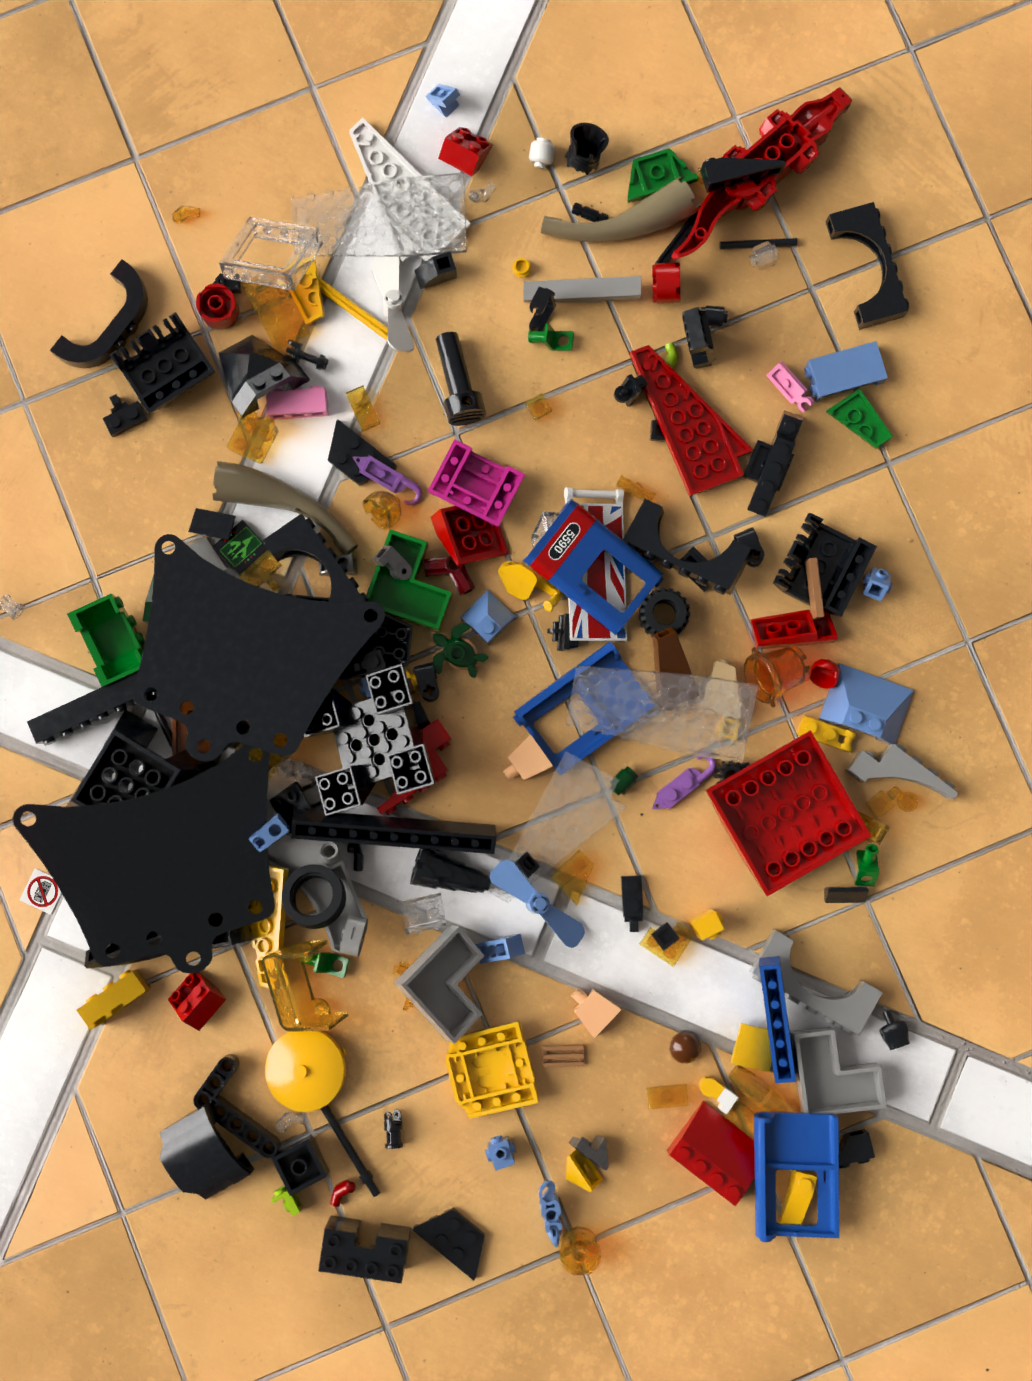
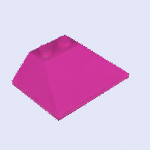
M454 439L427 492L499 527L525 474L508 465L506 468L474 453L472 447Z

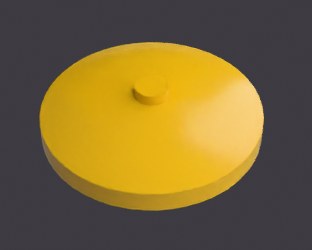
M300 1028L286 1033L274 1043L267 1056L265 1076L271 1093L283 1106L298 1112H311L328 1105L339 1094L345 1081L346 1063L341 1048L332 1037L317 1029Z

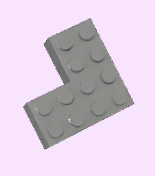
M449 925L394 984L446 1041L455 1044L482 1015L480 1010L457 984L485 955L459 926Z
M821 1027L790 1031L801 1113L842 1114L887 1108L881 1066L877 1063H867L840 1067L835 1029Z

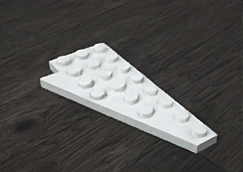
M364 118L349 130L402 264L415 253L425 262L433 256L442 254L471 226L470 222Z

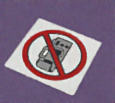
M34 869L20 901L51 915L61 895V891L51 875Z

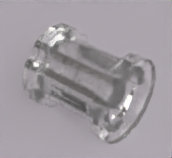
M5 594L0 599V610L6 611L12 619L15 620L22 614L25 606L12 600L9 594Z

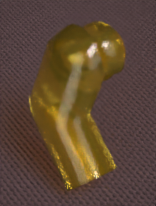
M180 206L172 214V220L175 223H182L189 216L200 217V208Z

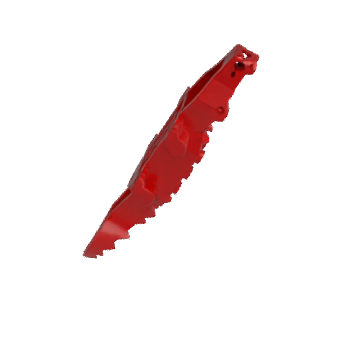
M838 87L822 99L803 103L791 116L787 112L785 113L783 110L780 112L777 109L763 122L759 128L761 138L746 150L741 146L737 147L734 145L723 157L785 161L786 165L781 174L709 192L699 208L692 231L687 239L673 252L671 258L676 260L698 250L709 238L716 222L734 209L742 210L750 207L753 211L761 210L776 193V184L792 170L798 174L804 173L819 156L817 146H821L826 141L833 123L848 110L852 102L850 96L842 88Z

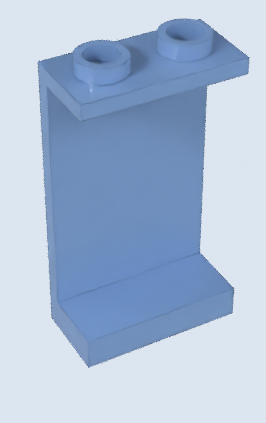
M877 341L810 359L804 368L805 376L811 383V395L815 397L816 402L821 401L824 396L875 383V385H880L888 378Z

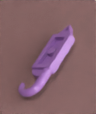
M370 455L368 457H353L360 469L359 473L393 493L401 492L406 486L415 491V499L412 501L405 500V504L415 505L421 500V487L414 481Z
M706 753L698 755V760L705 758L709 761V767L702 773L695 768L686 769L656 793L657 797L652 809H670L709 778L716 769L714 757Z

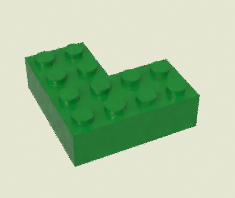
M390 529L384 545L392 546L412 568V575L407 580L394 579L386 566L377 565L366 596L370 602L380 604L385 614L440 633L453 597L452 592L417 580L429 547L428 543Z

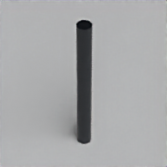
M797 238L719 242L720 250L797 246Z

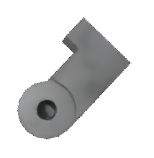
M384 545L372 559L376 565L386 566L394 579L407 580L412 575L411 566L392 546Z
M353 554L337 555L335 560L338 564L340 562L344 564L348 570L346 574L357 575V558ZM319 563V575L329 576L327 569Z

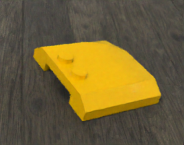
M520 1021L466 1033L455 1044L449 1042L445 1062L454 1098L457 1104L466 1111L470 1119L539 1103L538 1087Z

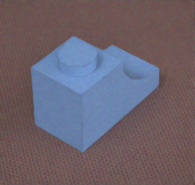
M521 934L505 936L476 944L485 955L480 960V964L511 959L525 954Z

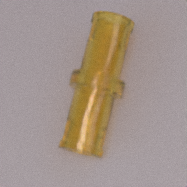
M623 475L620 476L615 485L630 493V496L633 498L636 496L643 501L647 499L652 502L656 494L640 486L641 483H635Z

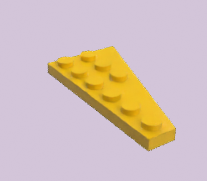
M269 865L275 908L270 917L249 924L254 937L252 947L256 948L257 953L255 963L260 986L277 990L281 988L286 916L282 904V890L288 879L289 869ZM258 900L251 901L248 905L249 912L252 914L260 913L262 910L261 902Z

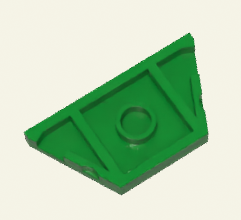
M670 148L633 159L627 203L649 197L678 177H682L681 183L686 181L687 184L697 182L699 177L696 173L693 174L686 167L687 164L678 159Z

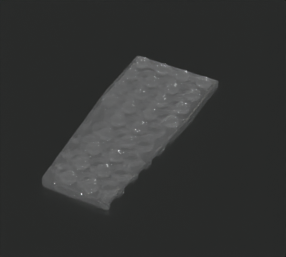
M463 173L404 177L381 181V184L372 185L369 183L363 184V187L352 188L351 186L345 187V190H327L326 193L316 195L309 193L307 196L298 198L292 196L293 253L296 256H308L314 253L315 256L412 257L438 255L446 252H467Z
M576 666L566 725L581 727L583 730L598 731L608 736L609 734L618 736L625 740L639 741L645 745H656L659 748L683 754L743 763L758 685L693 674Z

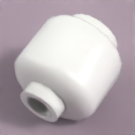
M537 138L536 141L531 143L529 160L535 163L534 167L545 169L546 165L553 163L555 146L551 143V140Z

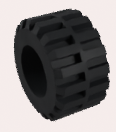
M660 588V590H654L646 596L639 609L640 625L645 629L646 634L652 635L653 638V634L672 627L677 635H679L685 629L689 622L690 606L686 603L687 599L680 596V592H674L671 588L668 590ZM661 603L670 605L676 614L674 622L669 625L658 623L653 617V609L656 605Z

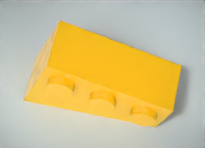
M128 969L119 976V981L116 983L112 981L102 988L103 992L98 995H92L86 1000L87 1003L76 1010L90 1030L108 1021L151 989L138 969L132 972Z

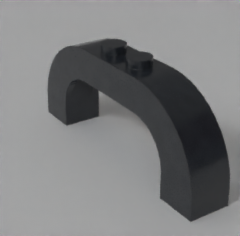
M123 259L120 260L110 275L118 284L126 289L127 297L124 306L100 337L89 345H76L61 335L50 351L62 362L76 368H92L102 365L111 359L110 354L112 352L120 350L119 348L122 346L124 347L127 338L138 329V324L143 319L147 309V290L134 268Z

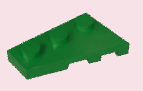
M858 389L826 411V413L875 449L893 437L861 389Z

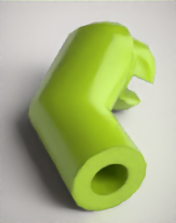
M671 342L665 345L668 355L665 362L673 369L679 358L675 345Z

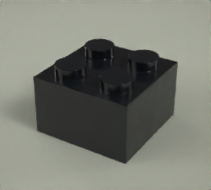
M312 1134L278 1151L271 1158L289 1196L327 1177L330 1172Z

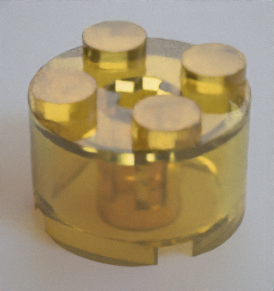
M575 1226L564 1233L559 1243V1255L564 1269L576 1276L588 1275L596 1270L601 1259V1249L598 1238L591 1230ZM577 1249H579V1250H580V1249H583L584 1252H583V1253H582V1252H578V1254H577V1253H576V1250H577Z

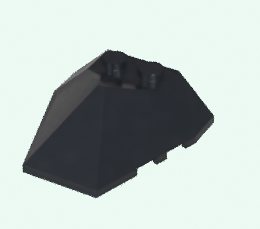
M253 335L219 352L232 405L242 418L259 409L257 399L286 383L294 390L310 381V378L297 363Z

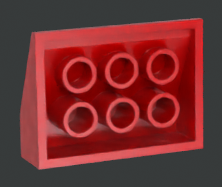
M702 1101L668 1147L667 1152L669 1156L736 1206L755 1177L754 1140Z

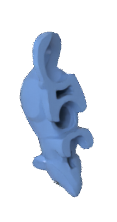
M547 1180L539 1188L540 1210L545 1220V1231L553 1246L557 1248L562 1230L561 1219L559 1218L561 1209L559 1200L554 1193L555 1183ZM548 1186V1189H547V1190L545 1191V1193L542 1195V1191L544 1190L545 1187Z

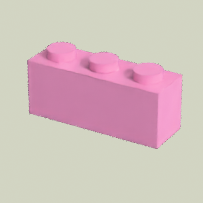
M311 386L310 389L298 387L294 390L291 388V390L284 391L277 388L266 394L267 415L270 420L329 416L327 392L321 386Z

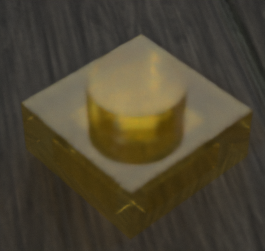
M542 393L525 403L535 421L552 412V408Z

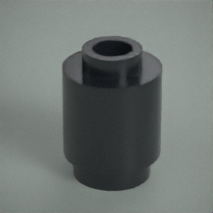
M708 305L701 307V310L706 311L709 326L722 327L723 323H727L728 311H724V307Z

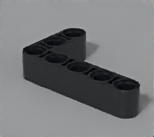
M228 1054L217 1063L193 1098L194 1106L199 1108L205 1103L201 1101L200 1095H207L209 1103L216 1113L217 1106H222L225 1109V1115L217 1113L220 1118L217 1121L219 1125L263 1157L272 1158L280 1150V1139L219 1095L239 1067L238 1057ZM225 1060L232 1062L233 1068L231 1070L226 1069L224 1066ZM213 1077H218L220 1079V1086H215L213 1084ZM234 1118L241 1120V1127H236L233 1124ZM255 1130L259 1135L258 1139L251 1138L249 1131ZM267 1142L274 1144V1151H269L266 1148Z

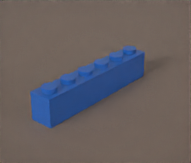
M780 956L759 958L775 1083L796 1082Z

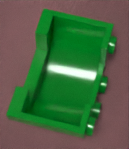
M111 593L67 613L75 632L81 633L97 666L93 670L101 687L139 670L145 640L143 635L137 632L135 618L132 614L128 615L120 596L116 597Z

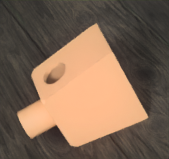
M530 735L508 756L512 765L503 770V773L509 781L517 775H520L523 780H527L550 769L553 765L532 735Z
M578 987L571 995L579 1003L574 1008V1012L594 1038L621 1011L618 1005L594 989L586 994Z

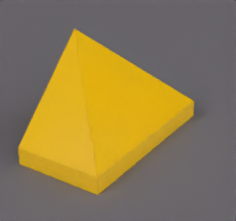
M576 1149L567 1156L566 1180L589 1192L593 1191L603 1180L594 1164Z

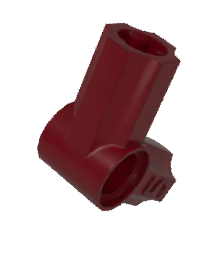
M451 556L424 559L425 576L450 575L460 596L476 588L464 565H460L456 570L449 568V564L454 561Z

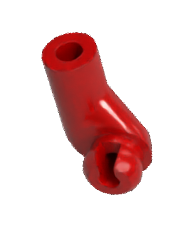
M344 1180L335 1185L330 1205L340 1207L342 1196L355 1191V1183Z

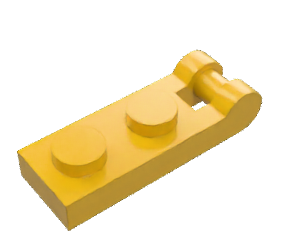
M807 716L802 717L797 735L801 736L811 730L817 742L844 752H851L852 740H855L856 733ZM839 736L845 737L843 743L838 742Z

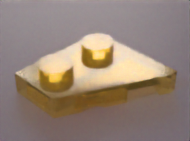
M579 849L550 876L577 905L594 864Z

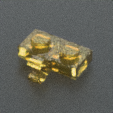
M267 550L239 577L241 580L258 587L266 582L276 592L280 585L271 575L282 564L277 562L274 556Z

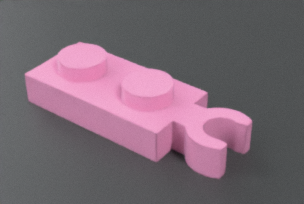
M783 361L779 362L766 375L791 404L798 403V408L801 412L807 410L804 402H807L810 406L815 403L813 398L804 394L807 388Z

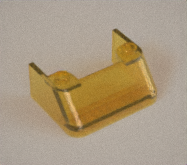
M327 940L299 942L271 952L262 959V966L279 1024L285 1031L331 1030L348 1017L347 1012L331 1013L330 1006L324 999L314 998L304 962L310 961L316 951L328 944Z

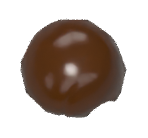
M686 1030L676 1034L672 1038L669 1047L671 1056L682 1064L694 1061L701 1051L699 1037L694 1032Z

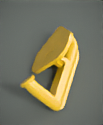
M506 561L498 569L506 591L520 600L528 599L535 586L551 595L550 600L545 601L543 604L544 609L548 612L553 610L563 596V593L550 582L521 563Z

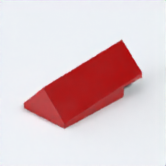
M810 610L750 619L755 650L834 643L838 640V635L829 613H824L825 616L819 620L812 619Z

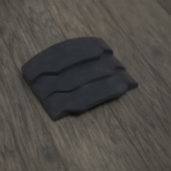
M209 1102L160 1132L163 1142L160 1160L167 1173L182 1192L198 1194L205 1200L251 1175L254 1167L243 1152L238 1156L233 1154L214 1126L220 1118Z

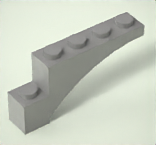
M900 744L888 745L877 761L875 760L876 756L870 751H859L845 769L847 773L859 782H865L869 778H897L923 785L936 791L948 800L954 799L958 794L954 790L955 786L946 780L942 781L938 778L939 774L936 771L922 766L923 762L917 757H911L905 753L907 750Z

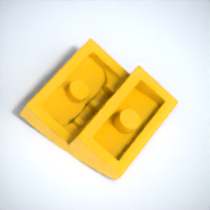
M740 1022L731 1063L770 1072L772 1056L768 1029Z

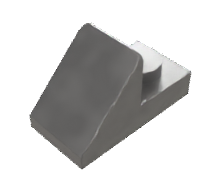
M596 1135L592 1142L584 1137L579 1139L573 1136L569 1144L597 1167L604 1170L608 1169L605 1137Z

